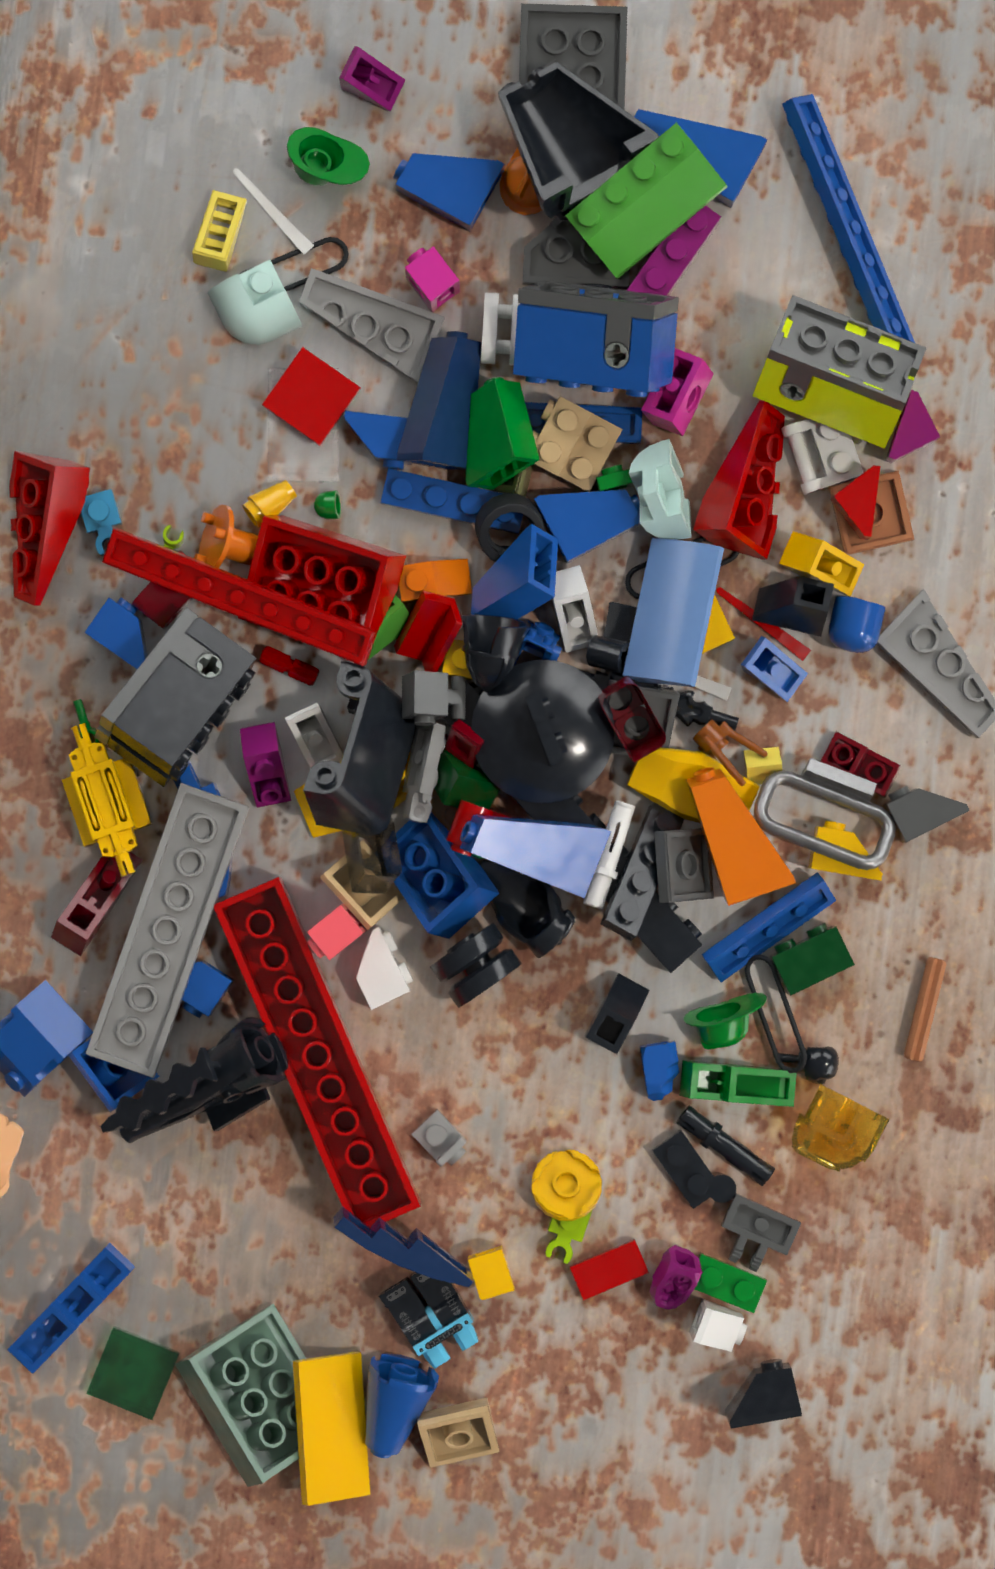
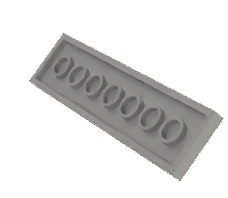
M180 783L88 1045L87 1055L152 1078L155 1077L249 806Z

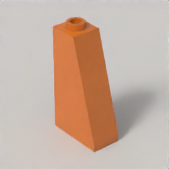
M713 767L703 768L694 772V777L686 779L717 879L728 906L796 884L793 874L720 768L716 770Z

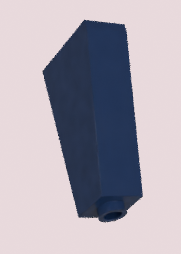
M448 331L446 337L431 339L397 452L398 461L444 470H466L471 394L478 390L482 342L468 339V333Z

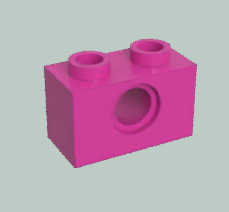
M434 246L427 251L422 247L407 259L409 265L405 267L406 279L431 312L437 310L460 292L459 279Z
M675 348L672 383L660 387L658 392H650L641 409L653 425L680 436L684 435L714 375L704 359Z

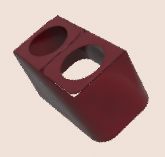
M150 582L131 604L165 630L193 598Z
M629 676L602 690L603 693L598 697L602 709L634 763L665 744V732L640 688ZM626 687L632 694V701L624 710H614L611 708L613 720H616L613 726L602 704L607 696ZM633 716H641L649 724L648 734L641 740H631L624 732L626 721Z

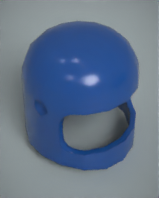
M835 596L828 630L829 639L836 647L844 651L853 653L870 651L878 642L886 607L855 597Z

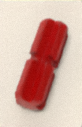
M266 646L260 656L259 661L261 664L281 673L287 672L289 677L309 686H313L319 676L318 668L296 658L292 660L290 655L270 646Z

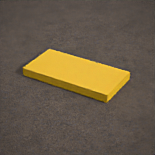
M354 1351L293 1361L302 1505L310 1506L370 1495L368 1450L365 1444L366 1420L361 1352Z

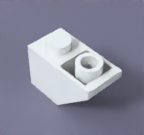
M380 926L371 932L356 975V980L371 1010L410 992L411 989L408 984L413 982L405 962L398 965L393 951L397 950L398 947L390 931L382 932Z

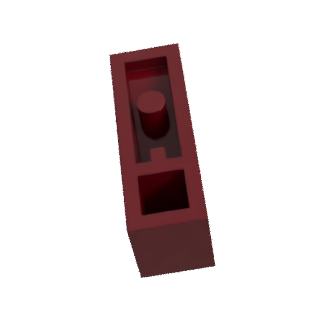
M128 852L136 872L143 859ZM102 856L56 921L51 938L81 956L135 873L121 877L115 857Z

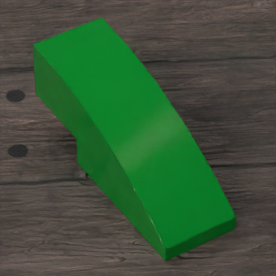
M682 1060L679 1096L690 1099L794 1107L797 1073H788L786 1070Z

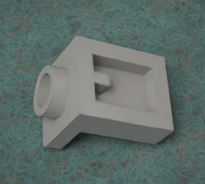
M438 1109L411 1134L436 1160L440 1167L446 1162L452 1166L466 1152L462 1146L466 1143L467 1139Z

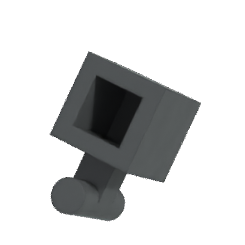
M414 670L402 676V719H414V725L432 726L435 725L436 720L448 716V706H451V720H465L466 677H451V689H448V673Z

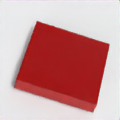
M302 347L262 403V406L321 447L357 396L361 387Z

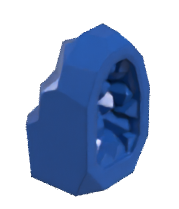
M675 1040L640 1046L647 1097L652 1101L662 1100L664 1096L672 1092L673 1080L680 1072Z

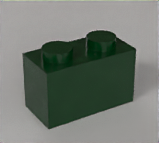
M822 923L807 930L808 938L795 943L794 939L791 938L774 946L776 953L769 957L775 964L780 980L788 995L791 996L855 965L836 926L827 927L826 923Z

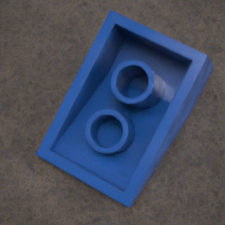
M431 812L427 823L409 820L375 852V855L427 933L450 939L493 900L499 892L483 868L472 856L470 857L451 850L453 843L446 840L449 831Z

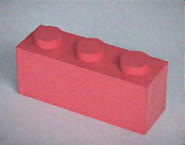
M341 904L307 931L311 937L307 944L319 958L326 956L331 960L364 934L367 929L344 904Z

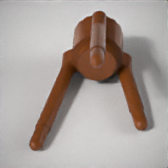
M711 720L693 737V740L699 745L698 749L714 759L717 758L740 786H744L746 781L722 752L730 744L726 737L729 736L762 757H766L768 753L757 746V744L734 731L725 721L719 726L714 720Z

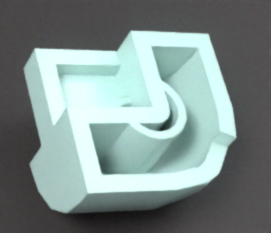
M270 259L239 275L231 276L208 291V295L223 326L231 336L243 343L256 345L268 343L302 327L301 321Z
M670 439L662 440L641 451L630 466L629 475L640 500V524L646 532L657 538L674 540L691 538L690 501L684 497L683 485L680 479L683 478L684 473Z

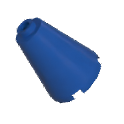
M385 1353L381 1354L380 1360L377 1361L375 1356H373L368 1366L365 1444L371 1449L370 1452L377 1457L390 1458L391 1455L399 1454L417 1423V1419L421 1416L437 1388L439 1375L430 1366L428 1372L418 1368L420 1361L414 1358Z

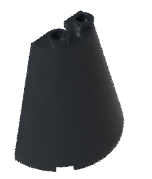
M557 62L545 68L539 67L528 76L526 84L521 85L519 81L517 83L511 82L498 92V98L540 207L551 219L556 215L560 220H568L565 215L659 137L651 128Z

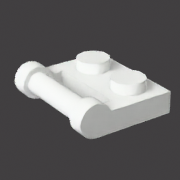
M811 419L795 422L781 428L784 438L789 440L803 484L800 485L803 495L855 479L864 473L851 435ZM811 431L826 475L825 477L816 478L801 433Z

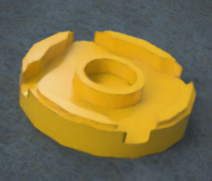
M576 1150L555 1151L547 1154L537 1164L532 1174L531 1193L536 1205L545 1215L559 1221H574L585 1217L596 1207L601 1196L602 1179L597 1165L587 1155Z

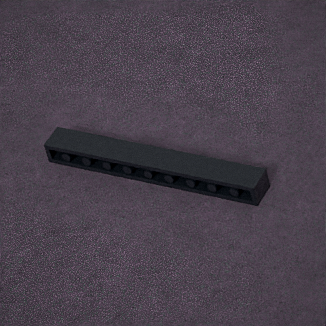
M466 680L465 720L463 722L471 727L474 709L483 690L474 681L469 684ZM448 706V716L444 717L443 720L450 727L456 721L451 720V706ZM578 794L553 803H532L513 797L533 820L592 824L606 829V825L594 812L588 817L579 807L584 801ZM611 842L609 852H612L614 842ZM624 845L615 870L618 872L616 880L612 879L606 897L607 903L610 901L630 853ZM655 892L637 937L662 965L672 973L703 945L698 940L702 933L689 919L684 923L674 913L679 907L674 902L659 903V895Z

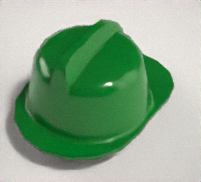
M304 127L295 130L288 139L286 146L288 156L293 162L295 172L305 183L313 186H323L328 183L347 185L362 180L368 173L370 166L368 155L361 147L350 141L315 127Z
M749 993L719 1004L699 1007L685 1014L683 1020L687 1025L696 1028L704 1049L729 1047L737 1044L745 1037L748 1032L749 1014L761 1008L766 1003L767 996L763 993Z

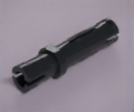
M688 1105L676 1121V1124L700 1139V1145L706 1149L710 1147L728 1162L754 1179L760 1186H763L774 1173L775 1167L759 1158L746 1146L722 1130L723 1126L717 1121L713 1124L692 1106Z

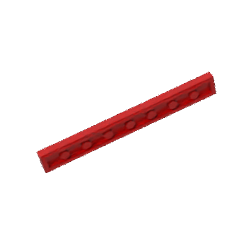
M118 528L112 531L102 561L105 564L361 666L367 664L378 633L376 630Z

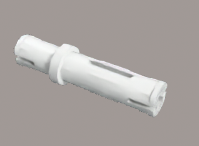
M615 801L606 827L607 830L611 831V834L583 904L603 909L612 879L616 880L618 872L615 870L626 840L635 806ZM620 824L612 852H609L616 826Z

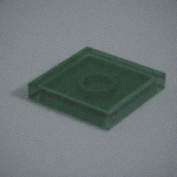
M114 1326L86 1394L153 1420L180 1352Z

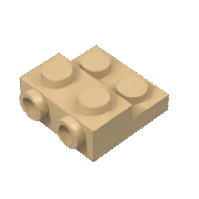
M559 396L557 402L550 399L540 417L546 421L540 434L533 431L540 459L534 464L590 492L623 429L562 396Z

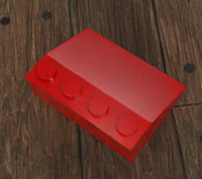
M266 515L262 519L247 580L378 631L398 590L406 555L284 515ZM238 617V619L253 623L251 621Z

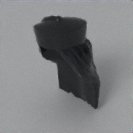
M483 860L480 866L499 892L490 903L502 929L518 941L525 943L537 958L546 955L556 945H561L562 940L566 938L573 927L575 917L569 909L564 910L562 908L561 899L551 885L490 860Z

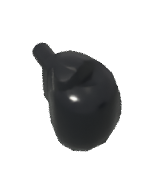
M829 1046L805 1048L807 1060L805 1066L799 1072L805 1073L806 1079L812 1083L825 1084L826 1080L833 1078L838 1071L839 1057L837 1051ZM800 1051L799 1055L778 1053L782 1062L798 1065L801 1062L802 1056Z

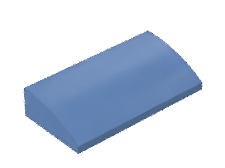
M652 538L623 676H629L631 679L642 683L695 687L723 557V547L691 541Z

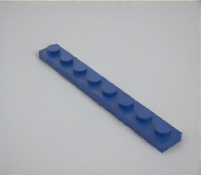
M809 94L787 100L782 103L787 115V122L794 132L800 147L801 156L808 166L814 188L824 205L828 222L833 227L840 244L841 253L846 259L854 278V285L859 291L867 310L869 321L873 327L915 343L814 95Z

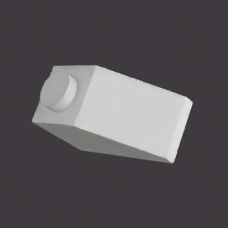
M578 565L556 571L555 598L551 599L566 653L587 648L591 639L598 635L589 592L581 567Z
M702 1298L689 1332L693 1342L732 1352L734 1344L740 1345L742 1343L747 1325L743 1324L744 1317L742 1313Z

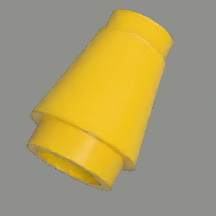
M284 480L281 483L248 496V501L242 507L251 522L257 528H260L263 516L279 515L297 495L292 486Z

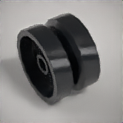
M491 923L475 935L471 933L447 950L448 954L430 966L440 982H446L461 972L463 978L452 985L448 993L458 1008L486 991L522 964L512 949H504L492 958L488 953L500 945L503 940L502 934L494 923Z

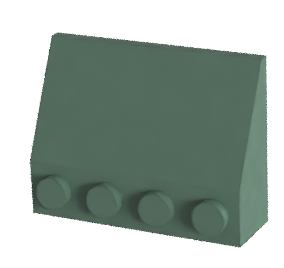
M274 1304L221 1334L175 1364L247 1487L263 1484L299 1459L293 1361L306 1359Z

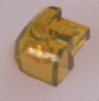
M820 1084L806 1114L799 1113L792 1134V1147L796 1153L828 1169L840 1171L841 1169L851 1168L861 1161L866 1162L874 1151L890 1119Z

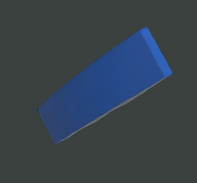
M109 1243L7 1350L33 1374L129 1275L135 1266Z

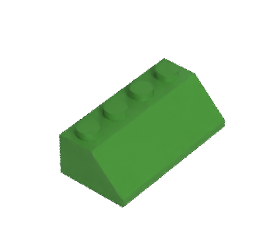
M676 122L565 216L618 279L728 186Z

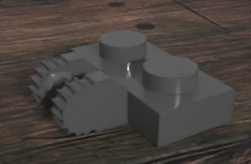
M736 1193L721 1224L723 1228L739 1234L728 1260L736 1263L742 1256L747 1239H751L759 1243L750 1259L749 1269L757 1272L768 1247L788 1255L801 1222Z

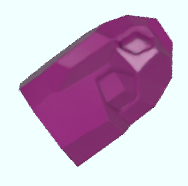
M674 1245L663 1254L661 1262L652 1276L653 1281L649 1291L657 1307L667 1310L677 1308L686 1302L697 1286L702 1269L699 1258L690 1250Z

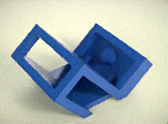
M46 980L10 1010V1013L0 1021V1071L4 1075L8 1086L14 1091L20 1092L24 1097L68 1057L69 1053L81 1046L93 1034L88 1025Z

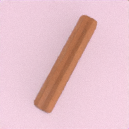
M929 957L926 961L904 1051V1057L909 1060L921 1062L924 1059L946 969V961Z

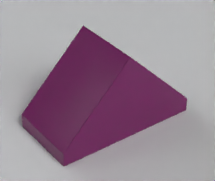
M354 46L339 77L342 90L390 112L405 82L404 78L357 46Z
M911 390L887 452L886 462L893 463L936 442L940 438L917 391Z

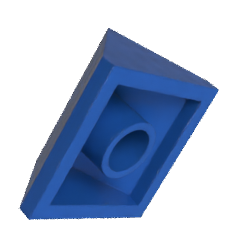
M91 1038L68 1054L110 1113L117 1108L119 1099L122 1096L133 1097L145 1087L148 1080H156L160 1077L157 1072L155 1077L152 1078L87 1055L86 1051Z

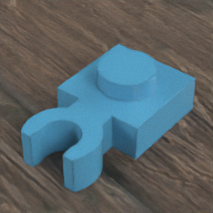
M112 489L86 496L81 510L87 533L98 532L99 536L96 539L95 546L101 556L105 555L104 542L110 539L113 527L122 524Z

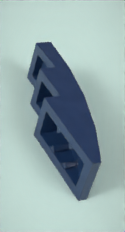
M343 1206L333 1217L334 1228L365 1249L400 1267L432 1279L470 1287L474 1282L471 1270L417 1228L406 1238L380 1217L371 1227H368Z

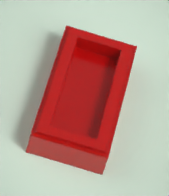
M635 1239L569 1266L583 1300L649 1273Z

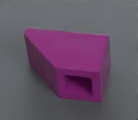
M275 722L241 728L240 736L243 759L256 807L291 801Z

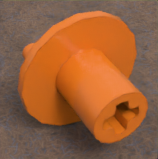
M219 505L212 514L204 512L201 516V522L206 523V526L203 530L199 554L196 553L194 559L217 568L221 566L224 559L251 565L258 535L234 528V514L230 506Z

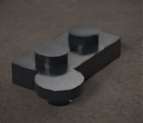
M679 1130L652 1149L693 1209L710 1197L716 1202L726 1203L735 1196L736 1184L734 1180L725 1174L713 1176L682 1130Z

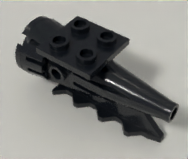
M247 1017L227 1032L219 1040L217 1046L208 1050L201 1047L196 1062L192 1066L176 1063L172 1066L168 1081L162 1083L153 1079L148 1080L142 1097L134 1099L129 1096H122L119 1099L116 1113L109 1116L100 1126L102 1132L108 1133L120 1130L122 1138L128 1143H133L140 1138L190 1119L205 1111L213 1131H219L270 1100L267 1087L278 1084L286 1077L283 1076V1071L288 1069V1059L284 1047L274 1032L268 1035L261 1028L266 1025L264 1022L255 1017Z

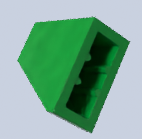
M495 377L485 381L484 386L471 394L466 484L467 487L493 490L540 460L520 382L504 380L502 377Z

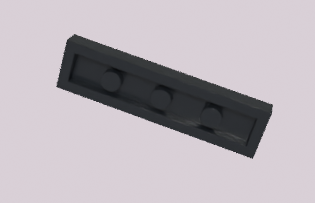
M655 802L648 807L601 920V925L630 941L637 937L658 885L654 832L680 830L684 822L683 818Z

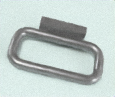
M812 758L809 759L801 775L782 770L766 777L761 785L754 806L755 820L760 828L768 834L863 870L875 869L884 863L889 855L896 828L893 817L887 810L869 802L874 794L877 783ZM788 785L878 821L882 829L873 854L868 856L858 854L771 819L768 814V808L776 787Z

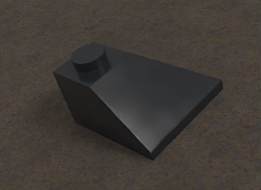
M770 1359L761 1362L760 1368L752 1370L725 1409L726 1418L731 1429L802 1416L793 1372L789 1362L782 1363V1359Z

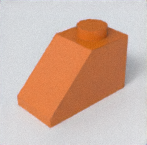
M468 559L438 560L404 565L399 582L402 603H416L423 590L446 597L472 594Z

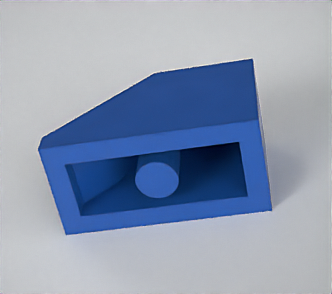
M345 411V422L375 460L383 462V468L404 470V464L412 465V463L397 460V452L408 418Z
M122 597L117 602L108 598L84 633L138 669L148 656L142 620L134 615L138 609Z

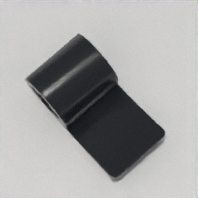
M615 602L609 603L603 636H594L587 648L586 659L589 666L623 674L637 607Z

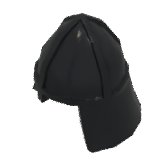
M462 615L464 646L462 651L465 654L466 666L474 683L484 692H490L513 669L531 624L502 616Z

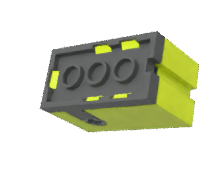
M792 295L752 396L885 449L906 404L926 347Z

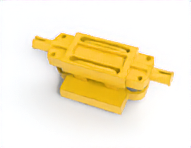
M86 723L79 724V727L74 726L71 728L78 746L69 754L74 771L70 772V777L62 779V783L83 846L89 847L99 844L103 857H115L120 876L124 877L135 873L128 853L138 846L134 831L153 825L133 765L124 758L117 761L109 759L105 745L103 743H92Z

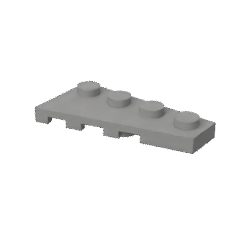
M313 268L310 270L299 300L301 305L416 383L419 382L431 339L438 338L445 320L444 316Z
M923 589L880 634L877 645L977 739L995 721V699L980 675L975 672L967 659L966 653L957 644L948 630L946 622L937 613L930 602L931 599Z

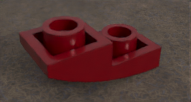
M837 731L820 761L877 783L874 793L886 798L902 768L901 765Z

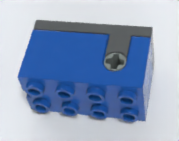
M546 280L535 283V286L529 285L519 288L518 303L520 304L517 307L513 375L525 376V381L530 383H546L547 379L558 380V385L566 388H578L580 384L592 385V390L596 392H613L614 388L625 389L626 395L633 397H646L648 392H658L660 387L672 383L678 315L675 312L678 311L679 297Z

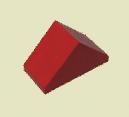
M873 465L830 499L862 540H869L872 537L881 466Z

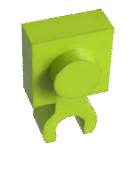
M592 1211L585 1217L574 1221H559L551 1218L548 1231L556 1233L557 1236L547 1244L546 1257L550 1258L553 1249L560 1246L566 1251L563 1263L568 1264L573 1255L570 1245L571 1240L582 1242Z

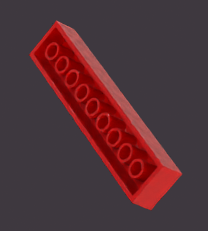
M282 877L274 878L216 903L214 910L260 1017L266 1024L264 1025L268 1035L274 1032L284 1047L288 1059V1069L284 1071L341 1205L368 1227H371L379 1217L386 1222L421 1207L419 1195L317 958L307 944V935Z

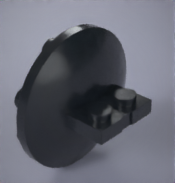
M532 660L513 666L511 672L499 685L490 692L483 691L474 709L471 729L484 740L483 745L475 756L484 774L503 792L517 799L532 803L559 802L585 790L604 770L614 744L615 730L602 709L603 706L614 726L610 705L607 698L604 699L602 706L598 699L599 695L603 693L602 690L584 672L563 662Z

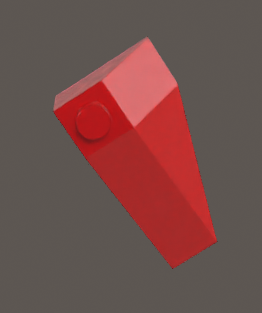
M759 400L703 496L693 530L716 546L761 560H767L777 528L778 515H772L774 494H779L780 482H775L776 462L782 459L784 436L781 428L784 427L785 416L763 400Z
M14 451L9 490L10 498H16L17 518L11 519V531H16L18 549L12 555L15 598L34 606L41 605L84 506L89 486V467L70 460Z

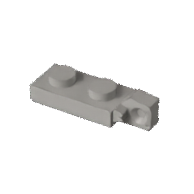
M438 723L432 726L416 725L402 792L407 793L402 815L403 819L420 823H427L432 810L431 796L433 788L438 781L437 768L440 754L443 752L446 744L444 736L445 725Z

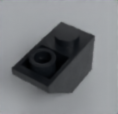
M797 576L759 588L752 620L821 637L829 611L834 584Z
M618 973L588 1027L585 1037L618 1054L650 990Z

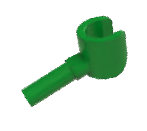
M82 699L73 701L79 724L86 723L88 733L93 734L95 737L97 730L92 728L88 721Z

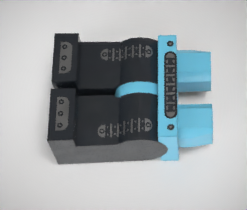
M414 1272L410 1278L416 1288L419 1289L428 1304L427 1306L408 1276L381 1292L379 1298L385 1307L388 1308L417 1355L423 1354L424 1358L435 1369L451 1358L442 1341L453 1335L461 1350L464 1351L476 1344L479 1339L472 1325L474 1318L455 1285Z

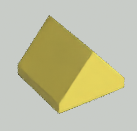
M779 747L763 748L768 753L766 757H762L751 750H744L746 778L760 785L772 773L782 771Z

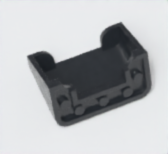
M341 661L336 684L339 692L344 697L349 698L347 709L350 714H355L341 763L333 761L316 763L308 773L303 791L316 825L365 835H376L383 832L390 822L413 742L416 725H414V719H402V697L365 666Z

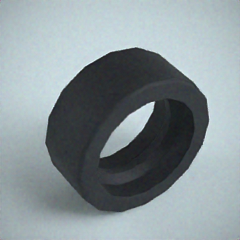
M504 493L492 497L482 505L476 516L475 532L482 551L490 560L496 562L509 548V546L495 544L490 538V526L499 516L509 512L522 513L529 519L530 525L533 524L545 531L538 508L530 499L522 495Z

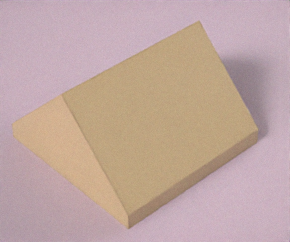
M363 840L320 876L324 883L367 930L372 928L404 899L373 850Z
M487 1397L425 1411L417 1419L418 1429L430 1468L500 1452Z

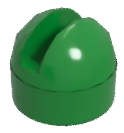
M337 490L326 491L316 497L314 509L320 517L328 520L340 519L341 500Z

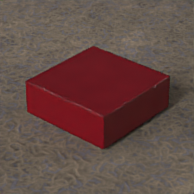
M458 719L451 725L445 750L473 769L478 764L475 755L479 752L484 740L470 726Z

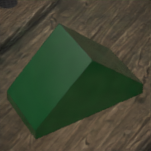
M444 748L440 754L437 768L438 781L434 787L443 805L458 808L460 801L464 800L490 810L500 789L489 780L482 769L477 766L472 769Z

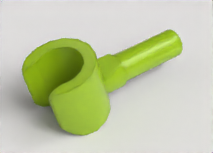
M168 525L163 530L164 547L174 550L182 546L184 532L182 530L178 540L170 541L167 535L170 533L172 526Z

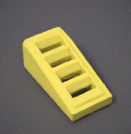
M212 190L192 251L195 264L227 272L247 199ZM220 206L235 210L234 215L216 211V208ZM216 220L230 224V228L212 224V222ZM209 234L226 238V240L222 242L208 237Z

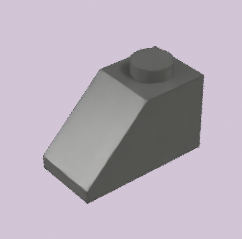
M908 786L890 793L888 796L891 801L883 804L885 810L893 817L896 826L895 830L902 843H907L970 811L965 803L919 788L910 791Z

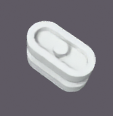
M485 292L481 364H495L496 354H510L509 365H514L517 307L520 304L518 303V294H513V304L508 305L498 304L499 293ZM498 318L512 319L510 340L496 339Z

